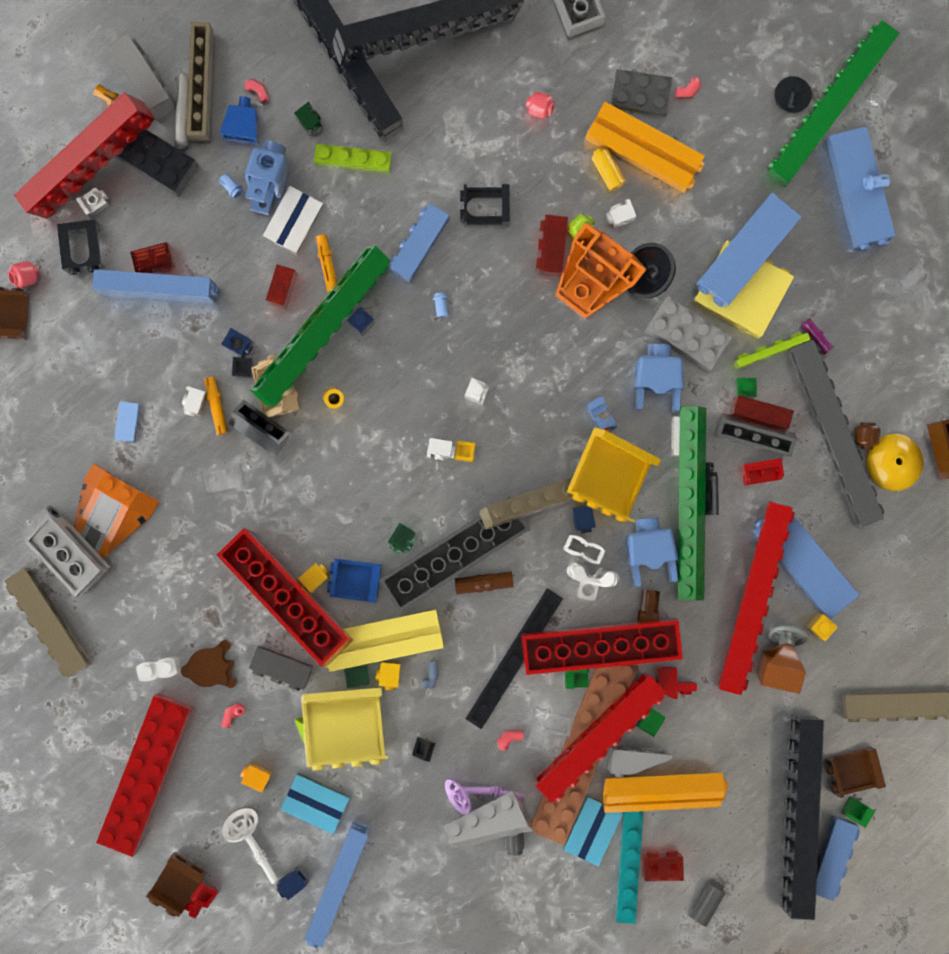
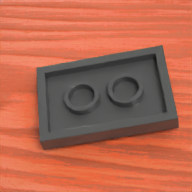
M616 69L611 105L622 110L666 116L672 77Z

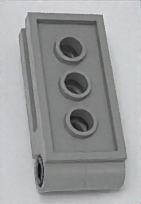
M46 506L22 533L24 542L75 597L81 593H87L110 568L107 562L66 518L62 519L61 513L53 506Z

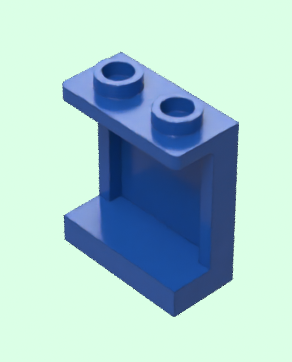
M335 559L330 564V574L333 575L332 581H328L327 593H330V597L377 603L382 565Z

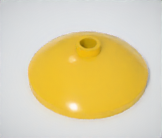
M889 434L880 437V444L873 446V450H868L866 455V468L869 471L871 480L885 490L900 491L907 489L917 482L923 471L924 460L920 448L912 439L904 435ZM897 458L901 460L900 465L896 464Z

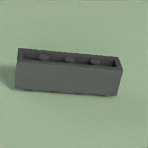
M721 413L716 428V436L790 457H792L797 442L796 433Z

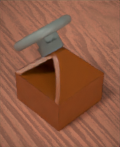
M792 625L774 626L769 630L768 637L779 645L762 651L757 668L760 683L762 686L800 694L806 671L794 648L807 641V634L803 629ZM775 632L780 634V639L774 635Z

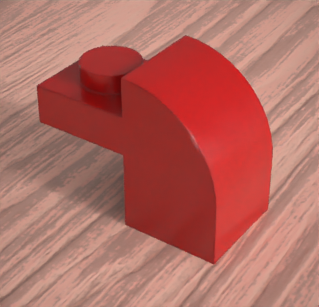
M655 667L656 682L666 691V696L678 699V691H680L681 695H692V691H697V683L677 681L676 667Z

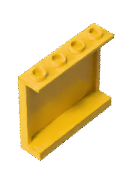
M594 427L567 492L572 494V499L578 502H588L587 506L595 510L600 508L602 509L601 513L612 517V514L615 515V520L626 523V521L634 523L635 520L629 518L630 512L650 465L658 466L661 459L606 430Z

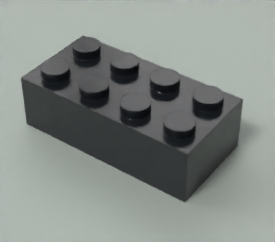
M143 130L135 141L129 143L121 154L115 156L116 159L178 197L199 167L195 159L148 130Z

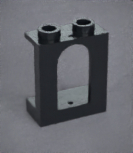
M464 184V190H460V202H464V209H460V221H464V226L510 225V184H502V187H467V184ZM475 198H502V216H473L468 212L467 204Z
M93 219L57 224L62 270L69 273V275H78L80 271L94 273V269L105 268V265L101 263L98 231H101L100 223ZM87 233L89 258L85 263L77 264L71 258L69 235Z

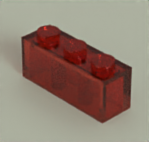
M545 214V219L541 220L540 231L543 232V238L538 241V250H541V257H537L536 269H539V275L562 276L568 217Z
M741 395L734 397L730 411L732 416L782 430L790 428L794 410Z

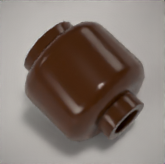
M860 422V425L855 428V444L860 445L861 449L873 450V446L880 444V427L876 426V423Z

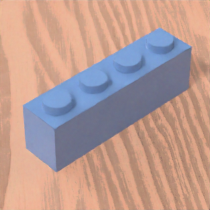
M431 203L428 207L422 209L419 215L421 217L419 222L412 225L409 231L411 233L409 238L402 241L399 247L401 251L398 255H394L389 263L391 265V272L409 283L413 280L450 220L449 214Z
M832 815L818 856L816 895L832 901L835 900V897H838L841 890V879L847 873V861L853 855L852 847L860 834L859 826L855 823Z

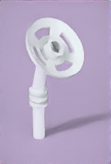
M240 809L227 818L222 828V834L229 842H239L246 839L254 852L253 856L257 857L255 860L259 861L258 865L262 866L273 884L279 879L268 862L269 858L265 857L266 853H263L264 850H261L252 836L258 825V815L253 809ZM244 816V819L238 820L235 824L233 823L239 817ZM229 830H231L233 837L229 836Z

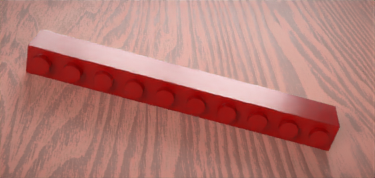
M772 501L767 503L718 683L720 690L742 695L743 691H746L748 688L749 680L746 679L747 674L752 672L754 661L751 660L753 653L757 654L758 635L763 633L764 624L761 623L763 616L767 617L769 605H767L768 598H772L774 593L773 579L778 578L780 568H777L778 561H782L785 552L782 546L784 541L787 542L789 538L788 524L793 522L795 516L791 506Z

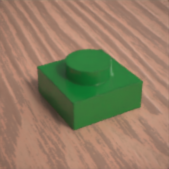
M756 378L736 379V398L757 397Z

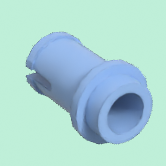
M228 173L223 174L219 178L218 182L226 188L230 196L236 198L242 193L241 185L236 184Z
M868 175L863 180L864 188L873 190L876 187L889 186V175Z
M445 292L434 294L433 301H435L437 317L449 316L446 302L448 296L445 295Z

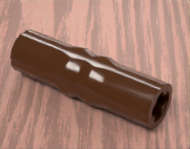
M512 571L454 578L456 595L514 587Z

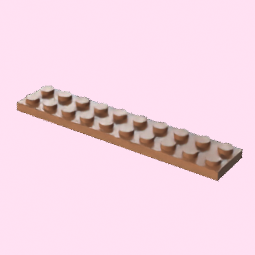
M638 665L595 668L560 754L631 686L638 670ZM599 759L592 764L594 767L589 773H583L578 778L580 781L573 788L569 787L564 791L565 796L560 801L551 803L542 795L531 822L534 830L532 831L533 833L565 846L599 764Z

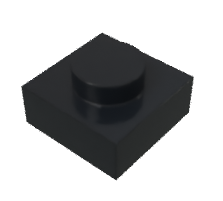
M233 357L232 377L252 378L253 358Z
M417 737L412 756L430 762L435 743L423 737Z

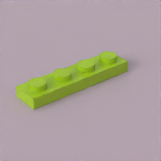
M316 144L314 164L390 172L392 154L388 151Z
M801 332L791 335V339L785 342L784 339L773 342L772 347L766 348L765 345L755 349L756 353L749 355L747 352L737 356L738 360L734 362V366L737 370L811 340L809 334L805 333L802 335Z

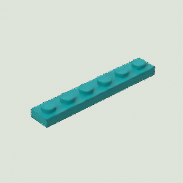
M644 811L623 812L616 923L636 924Z

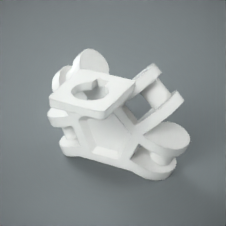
M572 563L567 568L570 578L580 582L577 597L581 599L595 601L599 586L612 587L619 581L617 573L611 570L606 571L604 568H599L593 576L590 575L586 564ZM587 583L591 584L594 589L591 595H585L582 591Z

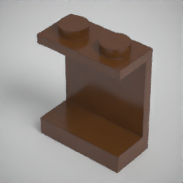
M0 287V338L26 340L30 295L21 288H12L9 291Z
M174 852L146 897L149 898L151 904L155 906L160 905L165 908L166 913L169 915L180 917L185 910L184 907L190 902L191 895L203 881L207 872Z

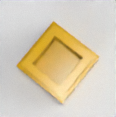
M457 440L454 460L473 462L476 443Z

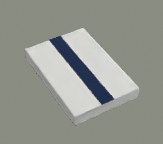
M289 186L263 237L297 254L324 204Z

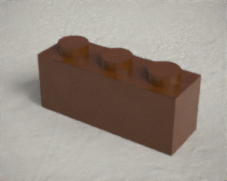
M949 419L926 424L940 480L949 479Z

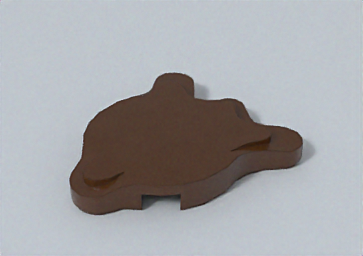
M222 640L214 648H205L195 652L187 664L181 668L182 676L189 678L201 687H211L218 684L228 688L235 687L237 682L231 674L234 662L225 659V655L231 647L230 642Z

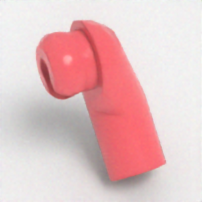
M693 77L686 88H676V97H693L701 88L700 79Z
M248 79L245 82V89L257 92L260 103L269 101L264 84L255 79Z
M234 704L226 708L221 726L230 728L233 718L244 714L245 709L243 705Z
M505 731L498 739V748L505 751L513 740L523 741L524 732Z

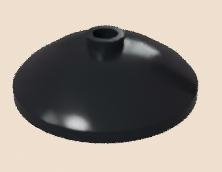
M645 243L638 246L631 253L644 265L646 271L636 284L627 291L640 299L655 298L665 292L671 285L676 272L675 259L672 253L661 244Z

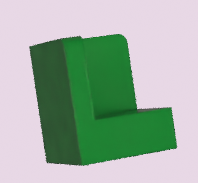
M589 669L565 671V688L588 687Z
M650 708L651 712L644 719L640 718L636 726L655 737L666 717Z
M849 797L841 811V814L865 828L875 813L873 809L852 797Z

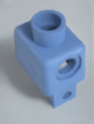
M265 141L263 149L255 147L251 152L244 173L248 185L245 197L252 200L250 211L269 215L274 197H282L289 169L284 156L286 148L277 142ZM266 203V207L261 208L260 204Z
M650 344L648 345V356L643 355L636 361L633 390H636L635 410L641 411L643 409L644 391H654L659 394L672 392L671 412L680 411L681 391L684 389L683 360L680 357H671V345Z
M658 517L635 520L637 533H630L626 536L627 566H631L633 586H641L639 565H646L650 569L661 568L664 562H667L669 581H678L675 560H678L672 530L660 529Z

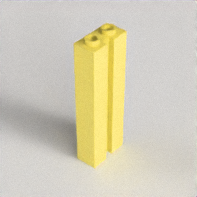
M434 609L344 628L354 640L325 668H329V672L444 648L437 610Z

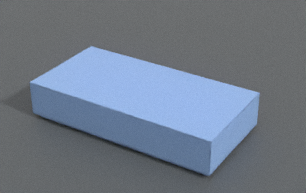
M119 402L115 440L135 442L140 404Z

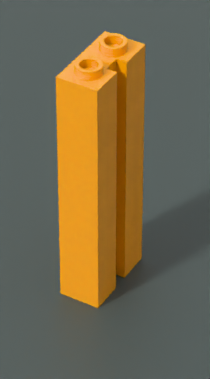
M604 102L585 138L590 143L600 148L608 149L612 155L682 193H685L687 188L691 190L696 181L693 178L695 173L698 172L700 174L705 165L702 162L705 157L703 154L607 102Z
M723 773L606 778L602 794L604 813L721 807L722 800H725V792H728L727 780H724Z

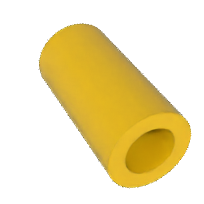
M602 147L593 152L594 156L591 159L609 191H614L623 186L626 180L610 151Z
M329 386L323 390L322 399L328 407L335 409L343 404L344 396L338 388ZM335 393L334 399L328 398L330 394Z

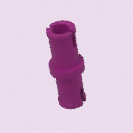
M810 317L806 320L807 323L803 322L801 326L809 334L810 339L819 345L820 350L825 355L834 346L824 336V331H820Z

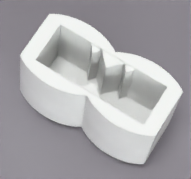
M569 535L563 546V549L568 554L581 556L583 560L592 564H600L605 553L601 546L587 543L583 538L576 535Z
M167 657L159 661L152 660L139 664L136 667L138 680L148 682L159 677L168 678L181 672L179 658Z

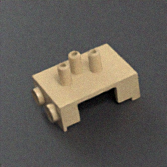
M278 355L268 356L267 360H261L258 362V365L252 367L255 382ZM294 386L285 391L282 395V400L277 405L266 406L259 400L262 413L273 419L298 410V392L294 390Z

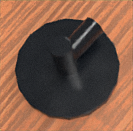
M796 76L782 79L774 91V99L777 106L787 113L795 114L802 112L808 107L812 97L809 84L804 79Z

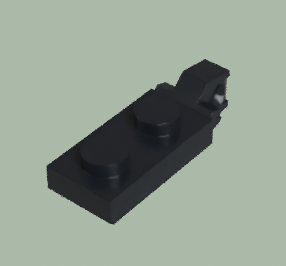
M706 462L705 515H719L717 472H714V463Z

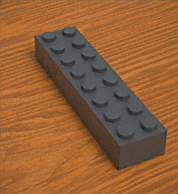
M478 516L379 579V582L400 613L531 529L523 517L485 529L481 516Z

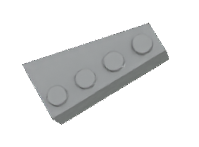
M513 791L444 826L450 844L457 849L481 844L489 840H498L506 836H515L523 832L534 831L519 796Z

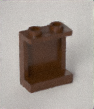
M873 747L826 758V771L832 778L830 783L831 790L839 798L875 787L877 789L886 787L877 750Z

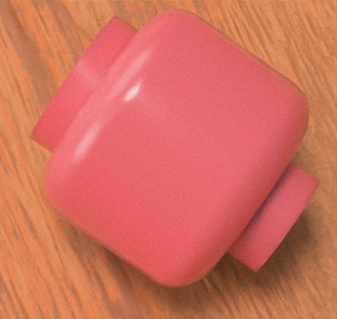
M539 91L534 92L532 97L528 96L526 102L529 114L541 119L551 116L555 106V101H553L551 95Z
M29 261L13 264L8 271L11 284L16 285L18 288L34 285L37 282V276H39L38 268Z

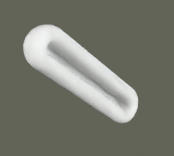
M180 73L177 80L174 147L179 150L185 149L189 143L187 136L189 76L185 73Z

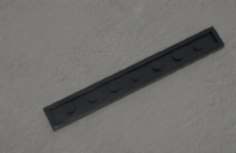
M546 588L465 719L482 730L524 662L522 633L542 632L563 600L562 597Z

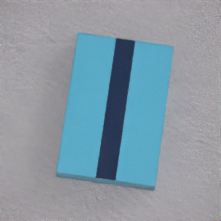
M297 773L280 810L333 834L350 797Z
M587 796L563 850L599 867L623 812L604 813L603 803Z

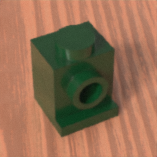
M309 101L294 112L296 120L310 136L313 133L317 134L323 129L319 121L321 117L312 109Z

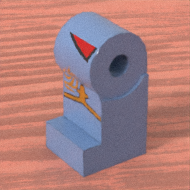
M602 396L586 404L585 407L599 429L611 432L617 428Z

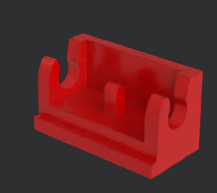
M782 458L740 465L744 486L782 480V477H784Z

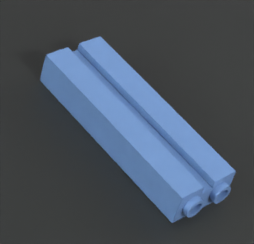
M867 126L830 135L825 142L854 249L861 248V250L871 248L873 243H879V245L890 243V240L896 234L883 187L868 190L863 185V180L868 175H879Z
M771 193L696 283L699 286L698 289L705 295L711 294L716 305L726 308L802 216L774 193Z
M94 269L92 289L102 296L215 304V300L219 298V287L211 278Z
M794 516L793 522L789 523L787 528L790 531L788 541H784L782 549H785L783 559L778 562L816 609L831 620L860 595ZM763 518L754 524L756 527L752 530L757 537L760 533Z
M353 821L304 938L308 945L318 948V946L323 947L371 828Z

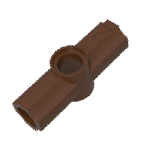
M643 589L641 609L638 612L637 622L659 620L660 591Z

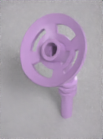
M448 779L445 782V790L450 802L463 815L471 811L470 795H489V797L493 795L494 798L497 796L499 798L511 792L504 790L502 787L498 788V786L494 788V785H491V787H462L453 779ZM515 792L520 800L523 801L524 794Z

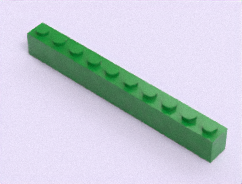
M883 20L878 25L873 24L867 32L870 36L867 40L863 38L856 47L859 51L856 55L852 53L845 62L847 67L844 70L841 68L835 75L836 82L834 84L829 83L823 92L826 94L824 98H818L812 106L815 109L813 113H807L801 121L804 125L801 129L796 128L790 137L793 140L790 144L785 143L779 151L781 156L778 159L774 158L769 164L770 171L767 175L782 186L786 187L900 34Z
M376 245L367 246L251 387L250 391L266 406H274L280 403L285 391L293 387L294 380L306 371L307 364L318 356V351L330 341L329 337L333 332L340 329L342 326L341 322L353 313L354 306L365 298L364 294L367 290L374 287L376 279L387 271V266L391 261Z
M700 406L680 407L678 600L689 601L704 600L706 408Z

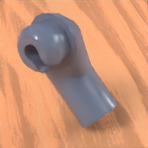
M437 661L428 662L429 679H423L424 689L430 688L431 690L436 685L439 676Z

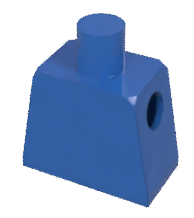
M240 96L238 106H228L220 130V135L223 139L258 144V113L255 108L250 107L251 99L249 97Z

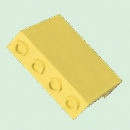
M726 241V242L723 244L722 249H721L719 255H720V254L724 251V249L729 245V243H730L729 241ZM766 259L726 308L716 305L711 294L705 295L700 290L692 304L759 339L763 336L794 276L790 274L789 270L782 267L778 268L774 266L772 261Z
M381 688L312 693L301 696L307 768L312 767L313 771L324 770V766L332 765V769L344 768V764L350 763L352 767L363 766V762H371V765L383 764L382 760L388 759V756H385L379 698L382 696Z

